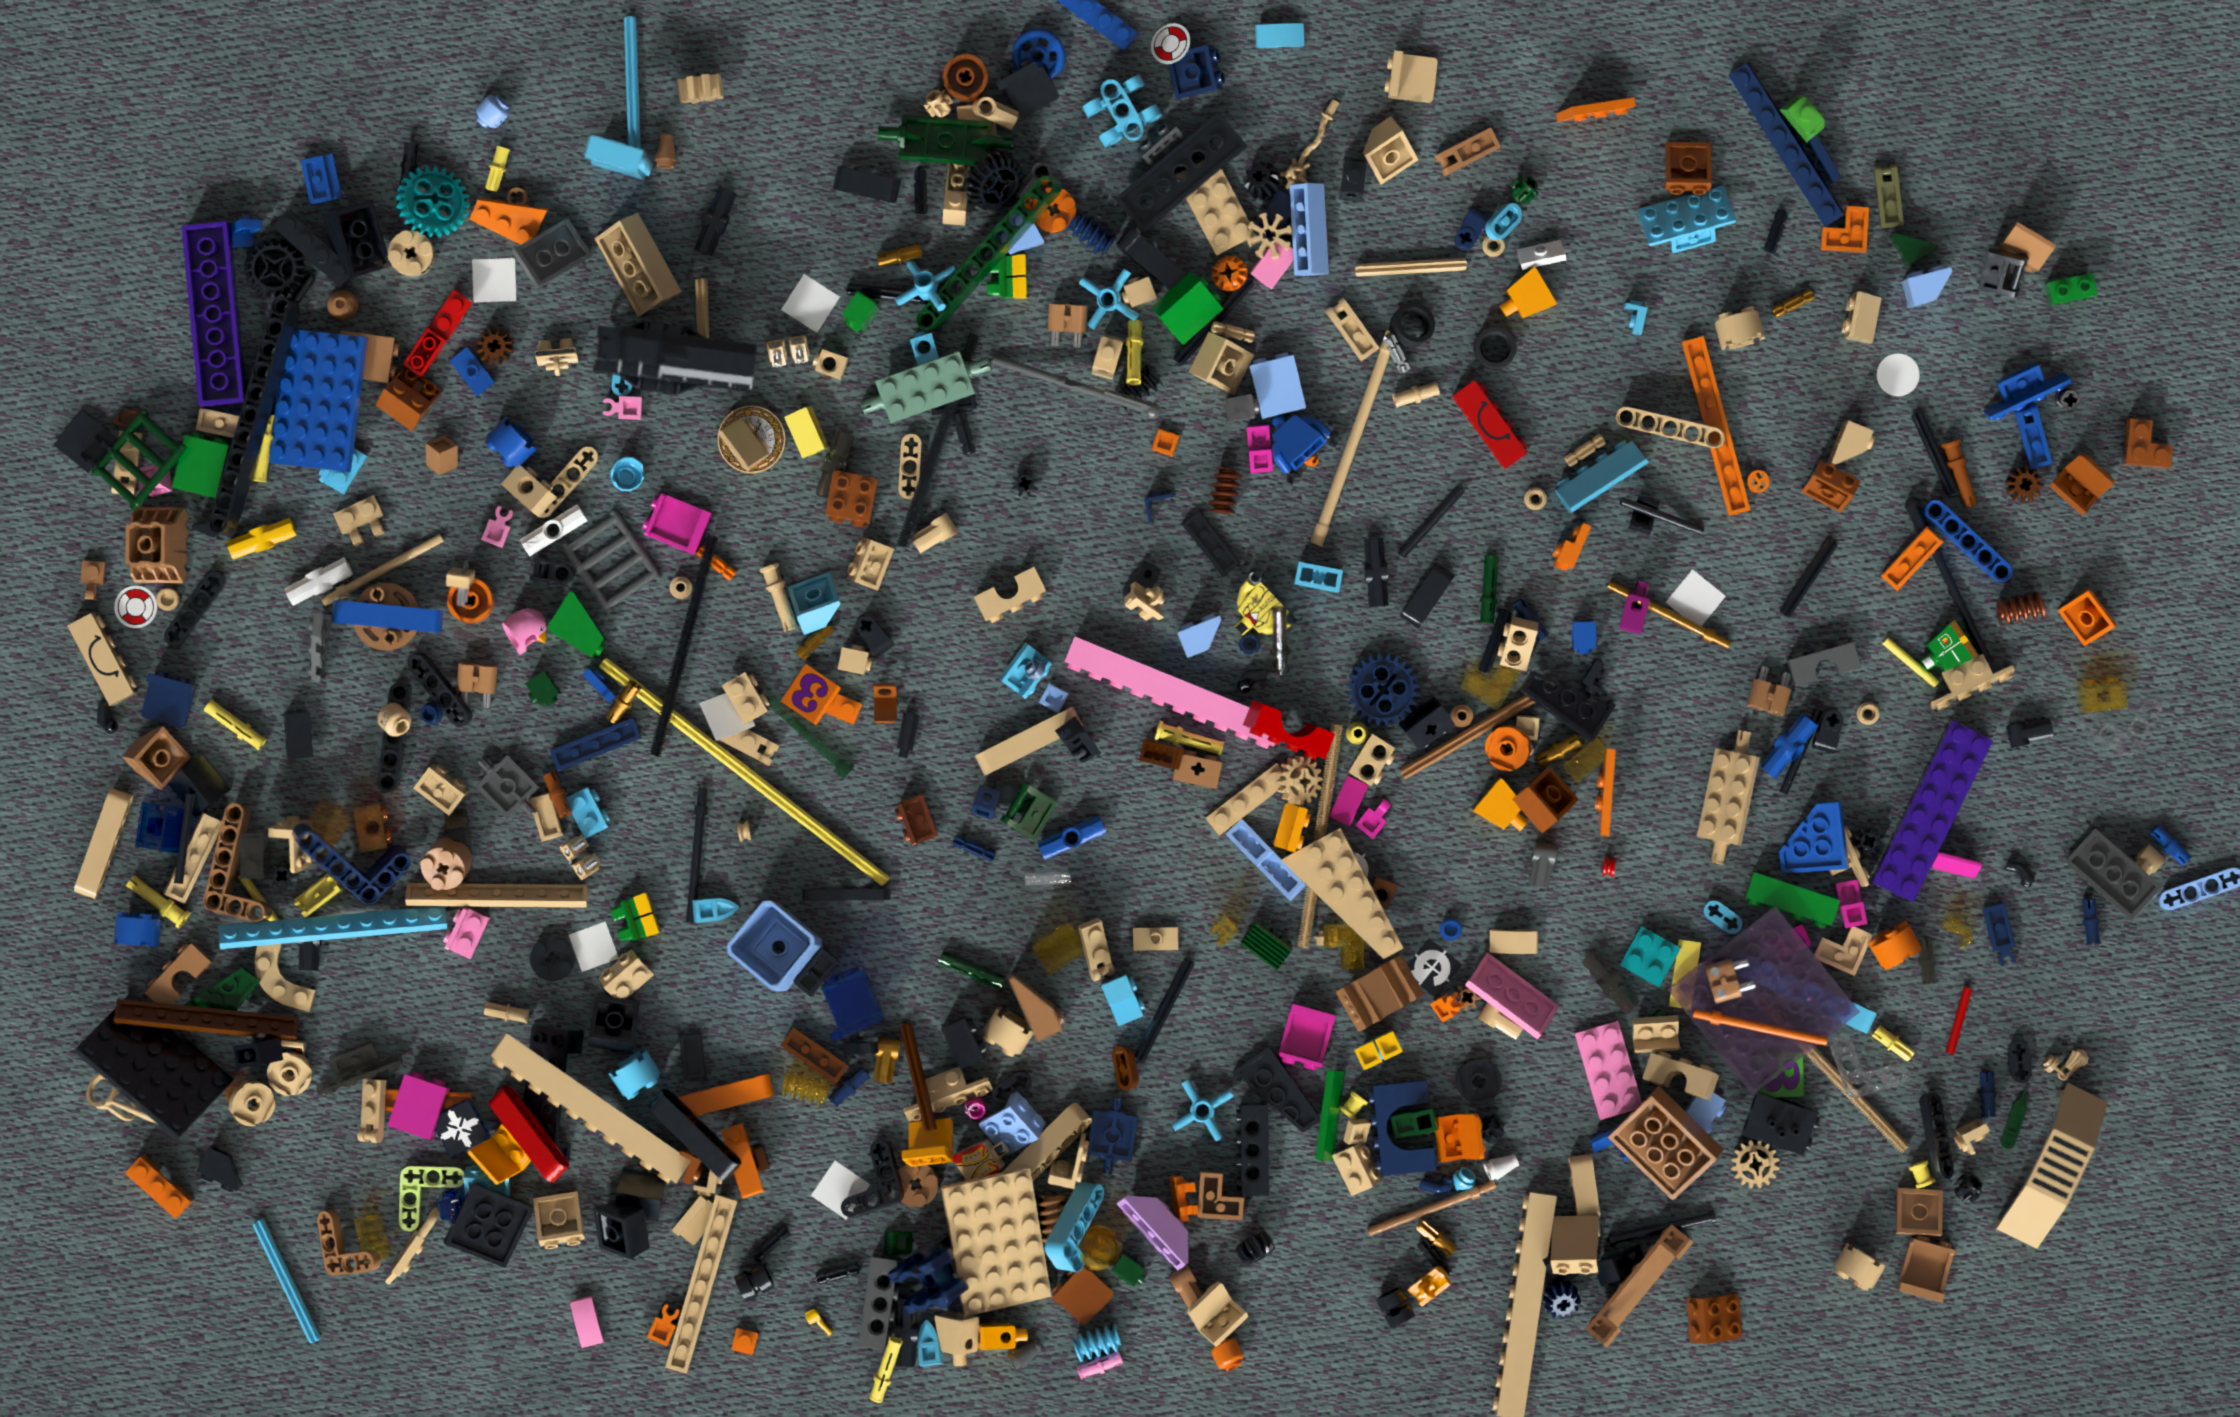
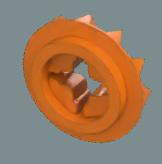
M1225 255L1224 258L1217 260L1215 266L1212 267L1211 277L1215 285L1221 290L1234 291L1245 283L1248 271L1245 263L1240 258ZM1227 265L1231 268V270H1235V272L1231 274V281L1226 275H1222L1223 273L1227 272Z

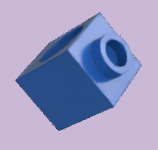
M1572 622V649H1577V654L1591 653V649H1596V622Z

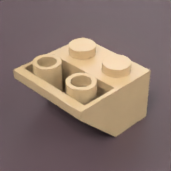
M1859 291L1848 297L1845 308L1846 311H1849L1848 318L1843 320L1841 333H1845L1844 339L1869 344L1873 343L1881 304L1880 297Z

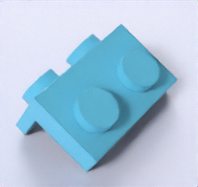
M1025 643L998 679L1026 699L1028 695L1035 691L1040 679L1048 674L1052 662ZM1040 659L1045 666L1043 675L1038 680L1028 679L1025 676L1026 671L1024 670L1026 664L1030 660L1036 661Z

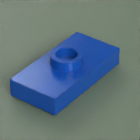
M468 347L449 360L477 396L496 383Z

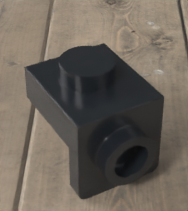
M1638 496L1636 502L1658 509L1660 502L1655 501L1651 497ZM1633 510L1628 529L1650 535L1655 518Z

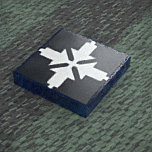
M470 1097L440 1112L435 1131L450 1158L490 1139L491 1135Z

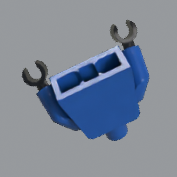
M1281 414L1272 422L1278 429L1272 435L1275 441L1272 445L1274 461L1282 473L1287 475L1286 479L1289 485H1293L1289 480L1291 475H1296L1300 481V476L1295 471L1326 442L1330 447L1337 448L1332 444V438L1337 437L1339 441H1342L1341 436L1331 434V430L1319 419L1306 416L1299 418L1294 415L1287 420Z

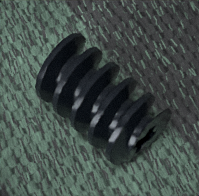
M1145 365L1146 373L1141 371V384L1132 386L1124 379L1122 380L1123 388L1117 384L1114 387L1116 392L1143 400L1142 393L1149 397L1151 396L1150 388L1157 392V384L1159 383L1161 386L1163 384L1155 371L1150 366Z

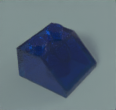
M142 802L135 846L161 852L178 853L184 808Z

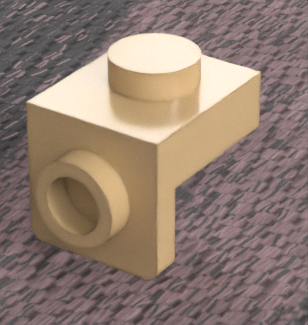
M710 1170L707 1185L695 1183L693 1190H698V1195L711 1196V1193H716L717 1185H722L723 1180Z

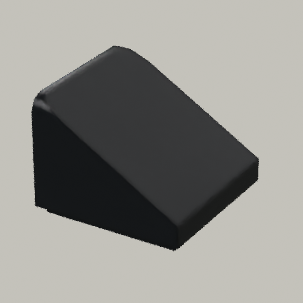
M209 522L192 525V529L219 540V534H215L210 530Z

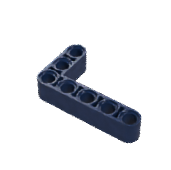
M298 824L292 831V836L299 848L365 904L375 903L411 866V858L405 849L400 845H394L363 873L308 824ZM304 834H309L306 839L300 840ZM324 847L321 853H316L319 848ZM398 856H403L401 860L395 861ZM340 861L339 865L332 867L334 862ZM382 872H387L384 877L379 878ZM356 875L354 879L347 880L349 876ZM371 888L370 892L363 894L364 890Z

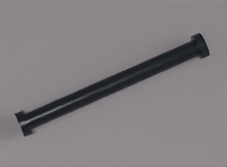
M1710 1210L1707 1214L1616 1235L1610 1233L1608 1237L1611 1247H1614L1617 1243L1661 1234L1671 1224L1677 1229H1682L1708 1222L1714 1224L1717 1223L1714 1210Z

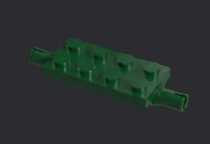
M903 115L902 125H899V127L878 126V140L898 141L900 143L899 160L973 165L979 162V158L984 159L987 153L990 154L993 148L1013 150L1014 135H994V132H992L993 122Z

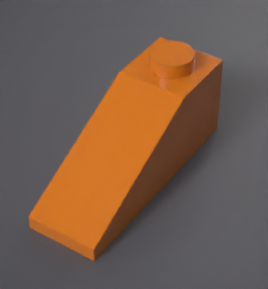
M743 1123L721 1130L724 1143L742 1161V1164L734 1172L742 1198L764 1192L750 1138Z

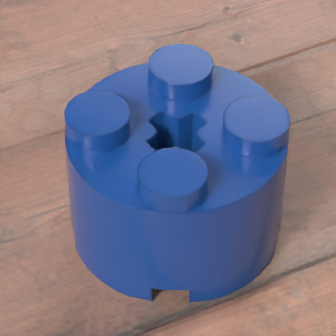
M506 416L487 434L488 439L485 443L491 450H497L502 455L500 459L509 468L511 466L519 467L538 447L537 445L532 446L531 444L534 441L519 424L512 425L509 423L511 418Z
M117 912L114 943L159 947L161 915Z

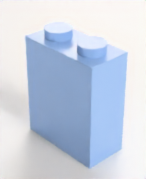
M1288 352L1275 355V360L1267 361L1266 358L1253 360L1254 365H1250L1249 368L1262 419L1306 409L1294 355L1289 356Z

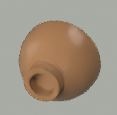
M337 290L328 298V312L336 320H349L358 311V299L349 290Z

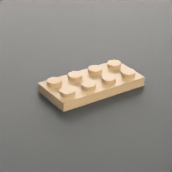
M1186 169L1175 176L1183 179L1187 176L1188 171ZM1222 169L1186 199L1216 256L1246 241L1247 237L1252 238L1256 235L1253 230L1249 231L1248 226L1250 222Z

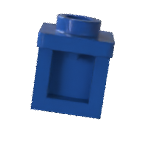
M242 216L239 218L240 220L230 224L231 246L251 248L254 246L253 233L262 229V220H253L252 216Z

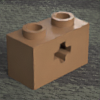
M1184 750L1179 770L1174 769L1173 780L1217 789L1222 762H1218L1219 757L1206 754L1204 759L1196 757L1197 752ZM1197 762H1200L1201 767L1205 768L1204 772H1200L1199 775H1195V771L1191 770L1192 765L1196 766Z

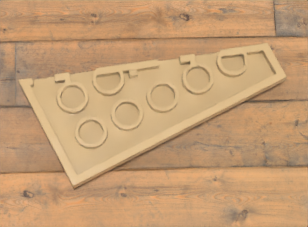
M1342 828L1281 859L1383 959L1404 949Z

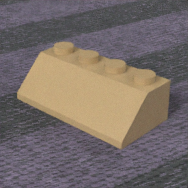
M638 213L619 220L595 238L638 317L664 304L682 292Z

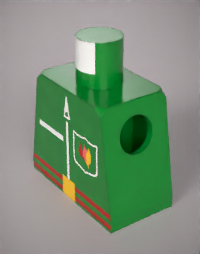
M1951 620L1925 644L1930 653L1920 659L1927 671L1937 664L1942 671H1946L1979 655L1957 622Z

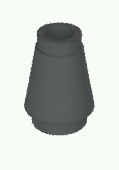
M1032 1340L1011 1349L1010 1353L1006 1356L1015 1370H1018L1020 1367L1023 1369L1041 1349L1037 1342Z

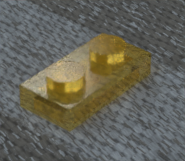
M1596 737L1593 742H1590L1562 767L1578 784L1603 763L1607 748Z

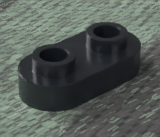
M1151 563L1142 564L1124 586L1123 597L1129 594L1131 584L1135 581L1144 588L1151 589L1159 578L1157 567ZM1145 570L1152 572L1151 578L1146 579L1143 576Z

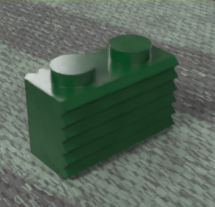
M1264 921L1261 924L1256 922L1240 944L1277 971L1293 950L1290 947L1292 942L1283 935H1280L1279 938L1271 933L1273 928Z
M1126 1250L1122 1251L1111 1267L1112 1273L1132 1287L1136 1283L1140 1285L1147 1276L1145 1264H1141V1261H1137V1258L1130 1256V1253H1126Z

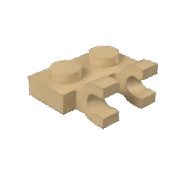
M375 495L333 513L343 535L349 533L355 546L364 543L358 528L368 523L374 536L378 537L385 534L379 522V518L384 517V514Z

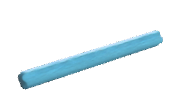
M635 16L624 17L628 146L641 149L637 23Z
M265 1220L255 1221L253 1228L310 1343L318 1341L321 1338L318 1329Z

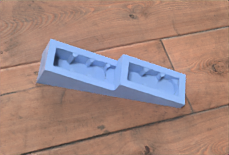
M1240 819L1226 833L1234 844L1290 901L1306 887V884L1243 819Z

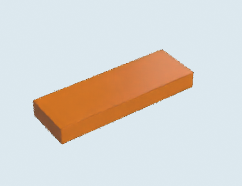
M1927 526L1885 570L1881 577L1898 591L1944 541Z

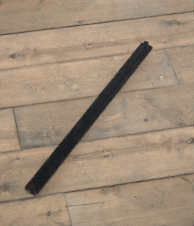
M969 333L968 343H966L965 351H963L962 355L965 362L971 363V361H974L972 359H975L973 356H976L973 353L977 354L975 351L978 350L975 348H979L976 345L979 346L978 343L980 341L978 340H981L979 338L981 336ZM960 400L947 403L944 406V412L941 414V420L938 422V428H936V433L932 439L931 449L928 451V457H926L925 465H923V470L921 471L920 481L917 483V489H915L914 497H912V502L910 503L912 505L909 507V513L906 515V521H904L903 529H901V534L899 535L901 537H898L899 539L897 540L898 545L896 546L909 550L910 546L908 545L910 543L908 542H911L909 539L912 540L911 537L913 535L911 534H914L915 530L913 529H916L914 526H917L918 522L916 521H919L916 518H920L921 514L919 513L921 511L919 510H922L920 507L923 508L922 505L924 503L922 502H925L926 498L924 497H927L925 494H928L929 490L927 489H930L927 486H931L928 483L931 484L932 482L930 481H933L930 478H934L932 473H935L933 470H936L937 466L935 465H938L936 462H939L940 458L938 457H941L938 454L943 452L941 449L944 448L941 446H945L943 441H946L944 438L948 436L946 434L949 433L947 430L950 431L948 429L951 428L949 425H952L950 422L953 423L951 420H954L951 417H955L954 412L956 410L954 409H957L955 406L958 407L956 404H959L957 401Z
M710 536L706 537L708 540L704 542L705 548H703V556H701L700 567H698L700 570H697V578H695L697 581H694L695 586H693L692 597H690L692 600H689L690 605L687 608L689 611H686L687 616L685 618L687 619H684L686 622H683L684 627L682 629L684 630H681L682 635L679 638L681 641H678L679 646H677L679 649H676L678 652H675L676 657L674 659L676 660H673L674 665L671 668L673 671H670L671 676H669L671 679H668L670 682H668V687H666L668 690H665L667 693H665V698H663L665 700L663 701V706H661L663 709H660L662 711L659 714L660 717H658L660 720H657L659 723H657L656 727L658 728H655L657 730L655 731V736H653L655 739H652L654 742H652V747H650L652 750H650L651 753L649 754L661 757V752L663 751L662 746H664V741L666 740L664 738H666L667 727H669L668 724L671 721L669 719H671L672 708H674L672 705H675L674 703L676 702L675 697L677 695L675 694H678L677 689L680 686L679 683H681L680 678H682L680 675H683V667H685L683 664H686L685 659L688 656L686 653H689L688 648H690L688 645H691V637H693L691 634H694L693 629L696 626L694 623H696V618H698L696 615H699L697 612H699V607H701L699 605L703 598L701 596H704L702 594L704 593V588H706L704 585H706L705 582H707V577H709L707 574H709V569L711 568L709 566H711L710 563H712V558L714 557L712 555H714L713 552L716 549L715 544L717 542L715 541H718L717 538Z

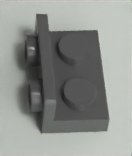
M1169 121L1160 125L1153 136L1144 139L1136 151L1152 168L1186 138Z

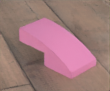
M592 1295L571 1300L570 1306L581 1347L604 1343Z

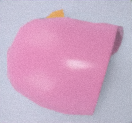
M526 608L516 611L502 623L507 637L517 649L519 655L526 652V647L534 641L546 642L547 626L545 616L535 609Z

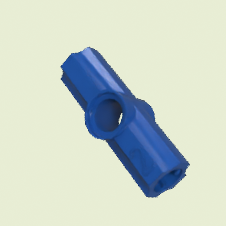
M1802 713L1793 726L1778 737L1774 744L1775 748L1760 765L1762 769L1774 778H1777L1790 761L1800 756L1804 750L1805 742L1818 728V725Z
M1098 815L1040 840L1037 844L1044 860L1107 832ZM1069 831H1074L1078 834L1079 838L1075 844H1069L1065 839V835Z

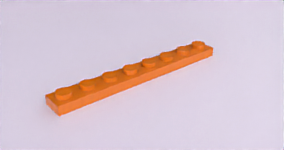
M1704 336L1683 341L1681 344L1703 425L1719 428L1726 436L1725 442L1721 447L1710 448L1727 514L1731 516L1750 511ZM1716 431L1711 432L1709 441L1714 445L1718 444L1721 440V435Z

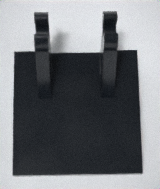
M81 410L54 443V446L87 473H90L93 468L96 470L99 467L97 463L107 451L111 452L113 450L111 446L117 438Z

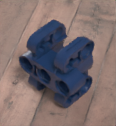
M927 1241L916 1249L911 1257L905 1259L888 1272L891 1282L900 1281L902 1283L910 1276L920 1279L923 1288L905 1300L903 1306L907 1314L917 1312L918 1310H925L934 1303L937 1307L946 1308L969 1289L965 1277L955 1279L948 1266V1263L955 1258L950 1247L939 1249L934 1242Z

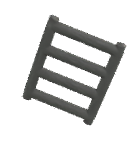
M616 509L609 513L610 516L575 541L561 546L570 562L607 614L614 610L613 607L651 580H657L662 577L658 568ZM616 524L623 535L584 562H581L575 551ZM629 542L635 554L595 581L588 572V569ZM639 561H642L649 572L610 599H607L600 588Z

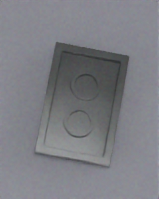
M568 218L512 251L536 289L592 256Z

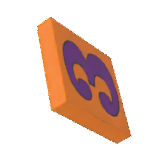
M805 664L781 702L817 725L841 687Z

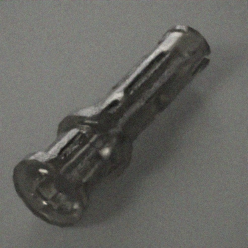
M1283 606L1272 608L1273 646L1270 648V655H1272L1270 671L1278 675L1290 672V665L1288 664L1290 648L1287 646L1286 640L1287 609Z

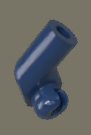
M1442 1176L1441 1183L1422 1178L1419 1189L1434 1194L1447 1192L1453 1187V1178Z

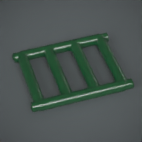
M142 409L113 443L111 446L113 450L111 452L107 451L97 463L99 467L96 470L93 468L91 471L93 475L101 476L130 503L129 507L133 511H136L187 449L186 445L178 444L148 417L149 413L146 409ZM142 423L173 451L166 461H163L134 434ZM127 441L159 468L151 479L120 452V449ZM113 458L144 485L137 496L105 469Z

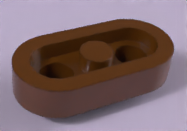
M1128 1045L1117 1046L1112 1052L1117 1084L1124 1091L1135 1089L1139 1083L1134 1052Z

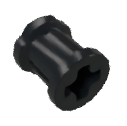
M2066 387L2055 393L2056 404L2064 407V409L2074 410L2080 403V396L2070 388ZM2071 396L2070 400L2064 401V398Z

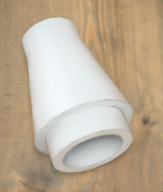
M1511 1154L1509 1156L1489 1159L1488 1163L1484 1164V1169L1491 1181L1494 1179L1499 1180L1512 1169L1518 1167L1519 1163L1516 1156Z

